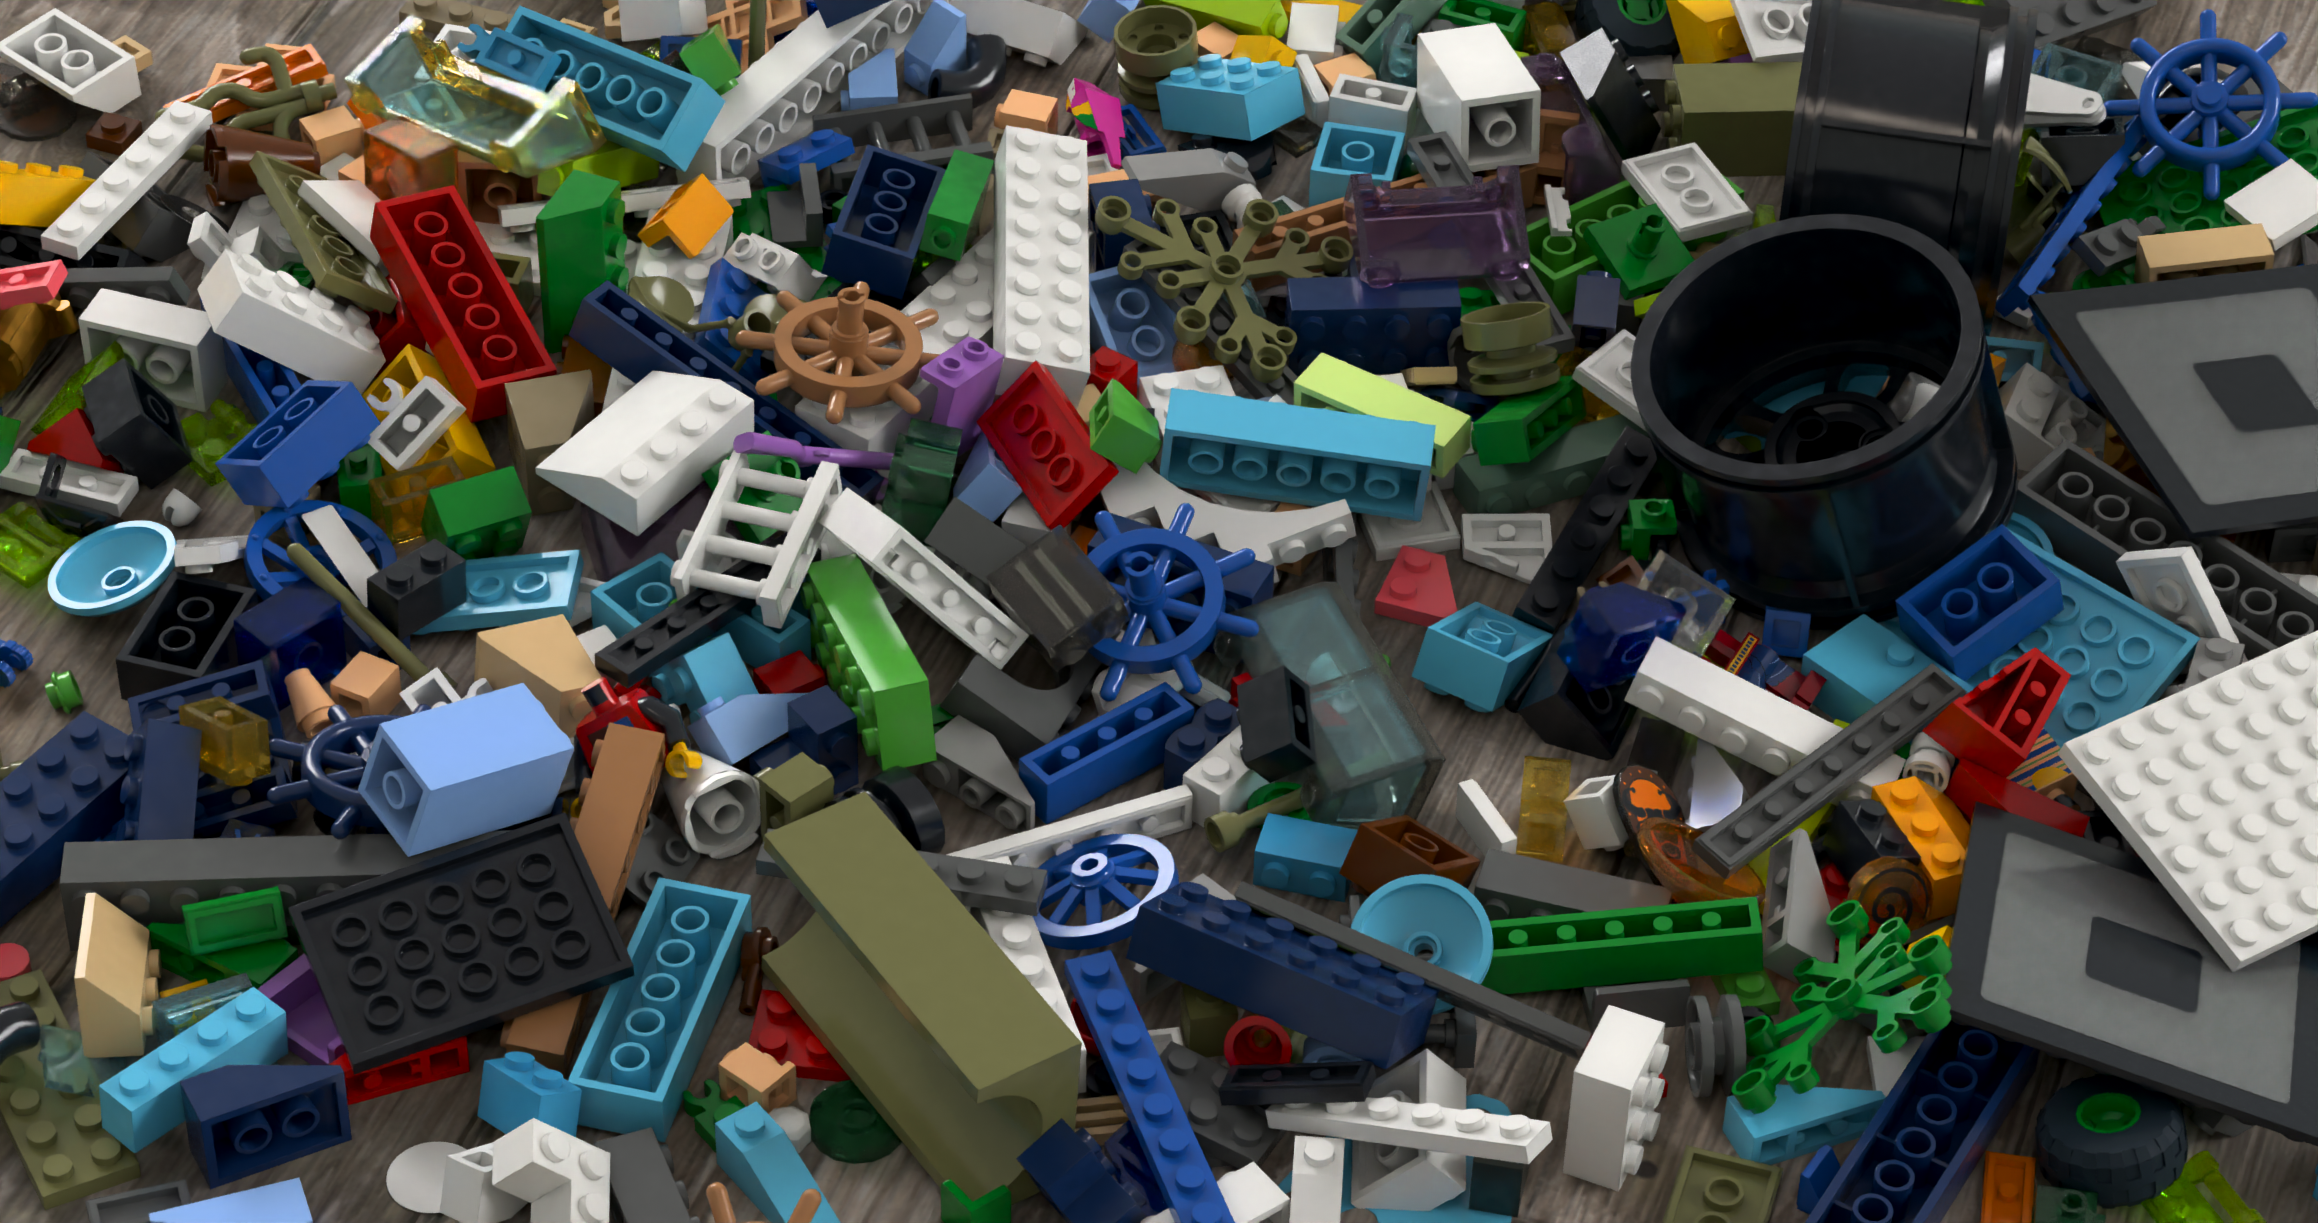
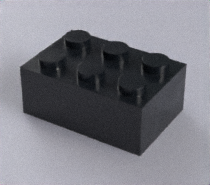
M172 571L116 657L121 699L128 701V698L239 666L261 630L256 589Z

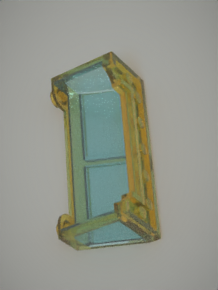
M409 15L344 79L353 94L351 96L353 104L361 112L375 114L494 164L502 172L508 173L510 171L525 178L535 176L572 160L597 152L607 141L577 81L563 76L549 93L543 92L452 55L445 40L439 38L435 43L432 42L422 31L426 27L424 20Z

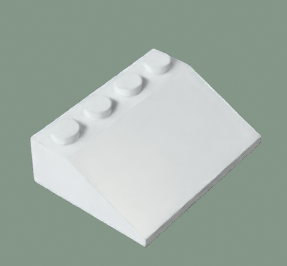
M653 370L535 467L536 474L629 532L639 536L704 481L702 473L732 454L734 450L733 442L736 436L746 432H754V400L720 379Z

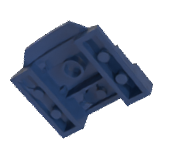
M262 659L128 698L133 733L148 718L202 730L193 836L202 834L204 838L248 824L251 830L254 831L298 818L297 801L273 805L267 799L269 789L294 782L290 760L274 757L266 749L269 740L273 738L286 740L270 676Z

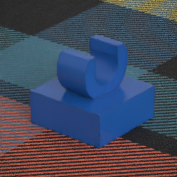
M1766 606L1762 645L1771 648L1777 655L1803 658V654L1807 652L1811 614Z

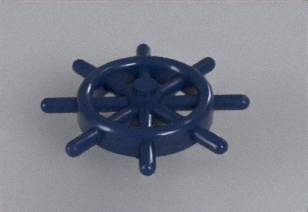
M338 704L331 706L327 713L333 724L318 732L307 744L279 738L269 740L266 749L270 755L301 762V780L269 789L267 799L271 804L281 805L307 799L317 810L336 819L331 827V834L336 839L346 838L355 825L367 827L366 834H390L359 793L358 789L355 790L352 787L360 785L379 724L405 716L366 715L352 718L346 709ZM420 704L414 709L412 714L429 710L431 707L427 704ZM329 768L338 770V772L325 774L324 770Z

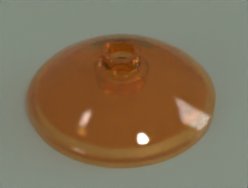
M1662 817L1648 818L1643 822L1637 832L1640 851L1658 881L1673 893L1672 898L1678 903L1757 897L1758 908L1766 897V889L1760 877L1748 864L1725 880L1691 850L1695 839L1704 832L1685 823Z

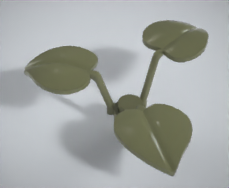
M2032 136L2025 140L2022 152L2035 156L2047 166L2053 185L2050 190L2047 186L2042 187V181L2029 170L2025 172L2028 181L2026 195L2041 201L2027 219L2007 235L2005 247L2020 266H2022L2046 232L2042 224L2055 211L2058 214L2062 209L2061 204L2054 198L2056 193L2062 186H2064L2069 194L2073 192L2061 167L2050 156L2043 145ZM2124 267L2118 269V271L2127 274Z
M634 276L628 284L627 294L681 333L683 331L697 333L727 328L730 345L734 349L741 351V355L732 367L737 373H739L747 359L753 355L754 349L740 347L735 340L736 334L742 330L775 334L780 320L788 313L777 303V294H764L752 299L745 307L744 314L737 320L729 316L725 320L692 325L688 322L694 316V301L690 292L678 281L663 276Z

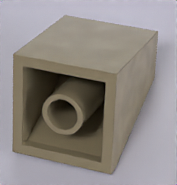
M591 370L504 383L509 450L516 473L532 510L531 516L573 509L576 498L537 475L535 467L595 419Z

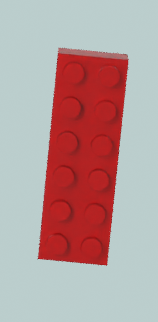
M454 185L375 202L370 239L455 395L466 408L465 413L471 423L507 414L504 383L556 375L557 368Z

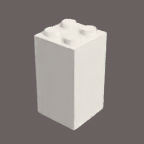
M1496 23L1419 33L1417 36V107L1433 132H1447L1471 172L1539 163L1541 89Z

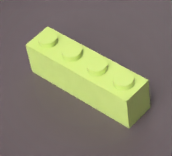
M1321 352L1294 382V405L1317 409L1325 408L1332 411L1373 415L1381 418L1436 425L1430 473L1442 479L1470 448V415Z

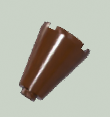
M220 124L209 125L211 130L206 131L203 165L204 172L209 171L210 180L213 182V184H205L208 201L212 207H224L247 201L257 195H266L264 190L257 184L258 179L249 165L257 150L320 175L321 162L319 152H313L312 146L309 143Z

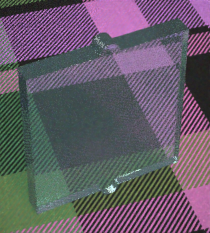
M45 1024L40 1028L41 1051L37 1059L43 1065L45 1088L98 1098L100 1097L99 1085L127 1068L126 1057L90 1058L84 1056L81 1032Z

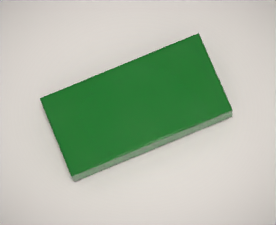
M278 886L181 906L191 956L288 937L281 893Z

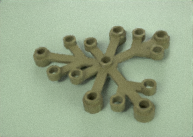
M1118 196L1102 198L1097 207L1095 221L1103 233L1115 235L1123 232L1157 249V251L1143 253L1135 251L1124 252L1120 257L1117 267L1119 275L1127 280H1136L1141 277L1143 270L1182 264H1188L1196 268L1180 272L1164 270L1159 274L1155 285L1157 294L1166 299L1176 298L1183 288L1207 285L1194 306H1184L1177 312L1173 325L1177 339L1186 345H1194L1202 341L1206 337L1210 325L1209 315L1224 293L1236 319L1226 335L1218 338L1214 348V356L1221 363H1235L1239 358L1242 349L1241 343L1245 338L1252 353L1249 365L1254 378L1262 383H1271L1281 377L1287 362L1286 355L1293 352L1297 335L1291 328L1279 327L1253 314L1241 288L1244 285L1245 279L1281 275L1285 278L1327 277L1324 274L1309 271L1320 268L1327 274L1338 275L1348 269L1354 254L1351 243L1338 236L1325 238L1318 252L1305 253L1310 241L1308 233L1300 228H1290L1286 231L1282 247L1275 258L1244 262L1258 238L1265 237L1274 230L1279 216L1276 206L1263 199H1255L1247 204L1242 218L1244 229L1229 252L1224 251L1219 240L1216 222L1208 217L1196 218L1190 231V237L1196 244L1204 247L1206 252L1204 254L1194 249L1179 216L1180 206L1176 201L1169 198L1158 200L1152 214L1153 220L1158 225L1166 228L1169 235L1167 236L1131 218V206L1123 198ZM1291 240H1297L1300 244L1294 243ZM1165 283H1170L1174 286H1168ZM1278 339H1283L1288 343L1281 342ZM1223 347L1229 348L1232 351H1227Z

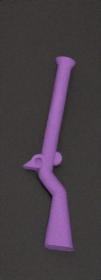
M755 432L740 434L735 437L733 442L736 453L790 457L799 467H809L813 464L820 465L821 461L838 464L841 467L914 472L919 477L925 476L930 467L929 456L925 451L911 455L802 446L796 440Z

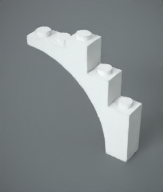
M1113 462L1119 473L1099 492L1104 508L1109 513L1159 529L1168 530L1177 508L1183 503L1191 504L1195 513L1186 536L1233 553L1244 548L1252 549L1256 555L1255 560L1274 566V583L1279 582L1276 566L1283 563L1297 562L1309 553L1325 547L1339 546L1347 539L1356 536L1352 513L1345 499L1310 509L1284 512L1239 510L1209 503L1180 490L1156 473L1146 462L1143 463L1137 474Z

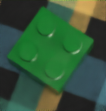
M512 465L429 490L420 526L427 543L436 539L465 560L489 558L492 556H512L523 546L532 510L515 468Z

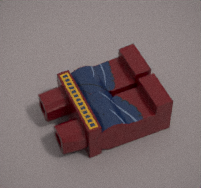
M1720 629L1703 653L1705 656L1722 666L1724 670L1805 710L1809 709L1826 682V678L1813 670L1809 672L1807 677L1782 662L1777 653L1771 648L1758 644L1760 639L1748 632L1742 642H1739ZM1704 656L1701 657L1702 659H1704V660H1706V661H1708V662H1710V663L1716 665L1715 663H1713L1712 661H1710V660L1707 659L1706 657H1704Z

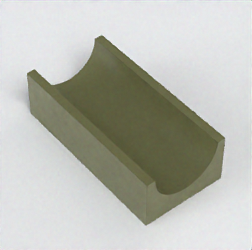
M862 792L764 834L765 851L816 912L791 939L762 956V971L940 1189L941 1183L951 1179L972 1201H975L997 1187L1005 1185L1011 1191V1205L1039 1193V1189L1016 1158L1061 1118L1075 1132L1081 1041L866 792Z

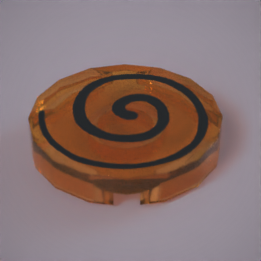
M1883 856L1863 866L1848 884V887L1851 889L1847 900L1843 898V902L1857 900L1869 916L1868 925L1870 930L1860 940V943L1864 945L1877 934V930L1884 922L1894 917H1901L1911 932L1925 926L1931 915L1934 900L1931 881L1923 870L1906 859H1897L1894 856Z

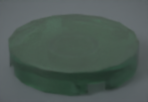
M852 1080L841 1081L826 1087L813 1099L809 1115L811 1140L821 1153L833 1160L851 1164L874 1162L890 1155L902 1143L900 1138Z

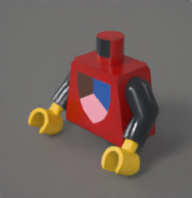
M601 677L591 682L581 690L592 711L586 714L578 724L574 736V774L576 793L578 795L583 779L592 778L595 768L591 766L593 747L597 739L604 740L609 722L664 733L666 754L664 767L666 766L667 772L673 777H687V773L684 770V761L687 767L691 769H699L702 765V757L699 753L688 750L690 740L681 714L677 709L653 696H649L641 688H636L617 697L606 677ZM579 797L571 805L570 813L572 817L579 818L582 806L578 804Z

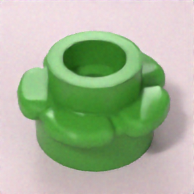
M71 670L60 674L55 671L52 672V682L45 684L49 701L55 710L63 707L65 713L71 714V708L83 704L78 683Z

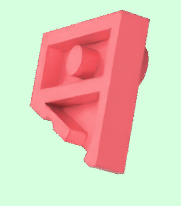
M1402 545L1375 599L1374 613L1429 627L1457 612L1445 556Z

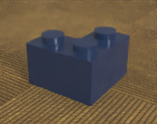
M1138 179L1089 184L1088 229L1095 232L1091 260L1094 272L1118 266L1124 246L1135 240V238L1123 232L1109 235L1103 233L1098 228L1095 214L1102 198L1106 196L1123 198L1131 206V218L1153 229L1156 227L1160 231V226L1152 220L1149 194L1143 195Z
M825 685L787 703L788 737L749 755L750 775L753 776L766 767L775 769L803 752L817 764L824 765L833 775L835 783L834 795L859 784L857 716Z
M1061 1118L1016 1158L1045 1199L1067 1223H1140L1147 1217L1141 1209L1147 1203L1146 1199L1129 1180L1120 1185L1112 1177L1117 1171L1116 1168L1101 1152L1102 1148L1083 1127L1074 1132Z

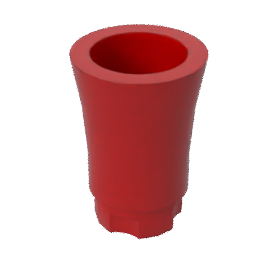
M1245 1010L1241 1019L1232 1025L1225 1036V1058L1230 1067L1232 1065L1289 1063L1292 1056L1291 1038L1294 1030L1280 1025L1268 1017Z

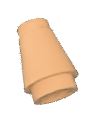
M301 668L287 675L284 683L287 687L297 729L300 732H305L307 738L312 739L318 732L333 724L327 713L329 708L336 704L309 669Z

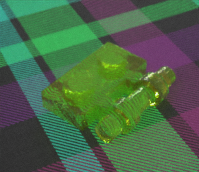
M217 399L210 407L211 413L216 416L215 418L207 420L201 413L197 412L181 420L193 461L188 466L211 487L226 480L215 463L257 426L256 424H249L245 420L244 413L236 405L227 404L222 399ZM235 433L238 437L229 440L226 436Z

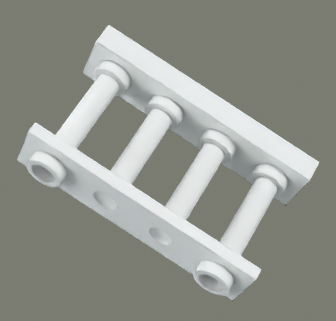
M733 450L730 459H725L721 464L718 484L682 560H676L672 567L670 584L672 587H675L677 601L696 590L697 587L754 599L756 604L761 606L764 625L781 629L826 532V528L818 521L843 493L839 465L821 461L814 478L809 477L805 481L749 469L747 454L736 453ZM745 486L803 498L799 510H794L791 514L737 503ZM729 520L787 532L783 545L778 544L776 548L722 537L721 535ZM713 553L772 566L767 579L762 578L760 582L705 570Z

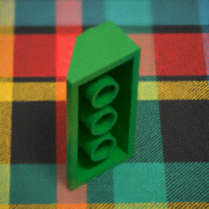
M574 169L536 217L544 344L548 353L553 354L562 351L564 334L569 335L582 299L605 281H610L627 294L626 286L629 279V269L625 267L624 254L627 247V236L623 234L625 202L621 200L620 181Z

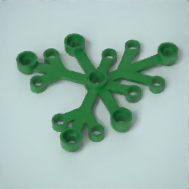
M1849 900L1835 907L1828 914L1826 923L1836 938L1840 939L1838 964L1822 962L1816 957H1810L1801 961L1794 968L1793 975L1801 986L1793 992L1791 1000L1800 1014L1777 1025H1774L1771 1019L1765 1015L1755 1017L1744 1024L1746 1054L1755 1058L1746 1065V1073L1735 1081L1731 1089L1742 1108L1750 1110L1753 1114H1759L1768 1110L1776 1102V1085L1784 1077L1796 1094H1802L1814 1088L1819 1082L1820 1076L1811 1064L1812 1047L1839 1019L1844 1021L1850 1020L1861 1013L1877 1015V1029L1874 1031L1872 1038L1884 1054L1898 1050L1907 1041V1035L1899 1025L1898 1018L1912 1020L1918 1029H1924L1927 1033L1938 1032L1947 1026L1951 1020V1014L1949 1013L1951 1005L1947 998L1951 995L1952 988L1944 978V975L1951 970L1953 963L1951 961L1952 952L1942 937L1939 935L1928 936L1917 942L1907 954L1902 944L1910 938L1911 931L1901 917H1894L1884 922L1877 930V934L1859 951L1860 940L1870 930L1868 925L1869 916L1857 900ZM1919 975L1926 976L1921 983L1891 997L1878 995ZM1821 981L1832 982L1826 988L1817 986ZM1809 1027L1797 1041L1780 1048V1040Z

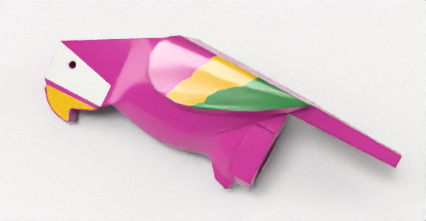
M1073 78L1067 90L1066 112L1074 114L1080 139L1087 141V157L1107 153L1111 167L1120 169L1122 166L1120 138H1125L1120 99L1109 95L1090 82Z

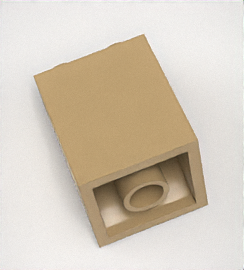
M561 614L477 632L474 682L481 678H486L494 691L524 683L534 697L543 704L545 711L568 738L574 737L578 724L586 714L592 711L581 690L591 682L601 678L565 616Z

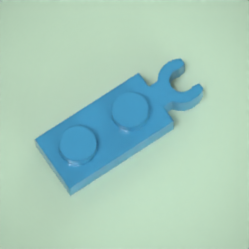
M470 24L468 29L477 36L475 42L471 45L459 42L457 45L466 56L475 59L474 62L482 69L541 95L562 61L555 52L497 27H494L489 35L481 26Z

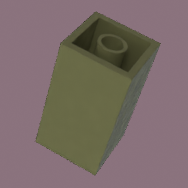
M1802 62L1673 64L1672 80H1666L1664 87L1665 103L1669 105L1668 113H1662L1661 116L1662 137H1668L1666 149L1695 142L1725 177L1785 176Z

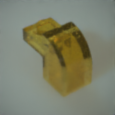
M1525 756L1516 848L1517 855L1563 862L1567 809L1563 801L1569 794L1571 760Z

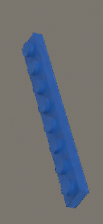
M2140 115L2134 116L2124 124L2125 144L2085 185L2077 186L1996 301L1995 309L2004 318L2017 307L2022 311L2028 308L2025 300L2037 291V287L2041 288L2054 275L2056 269L2052 265L2056 266L2066 257L2072 249L2068 243L2074 242L2087 228L2083 221H2088L2102 206L2098 199L2102 200L2113 190L2118 183L2115 179L2132 163L2129 157L2136 154L2147 142V139L2143 136L2144 132L2140 123Z
M1108 950L1065 960L1064 974L1174 1222L1235 1223L1112 951Z

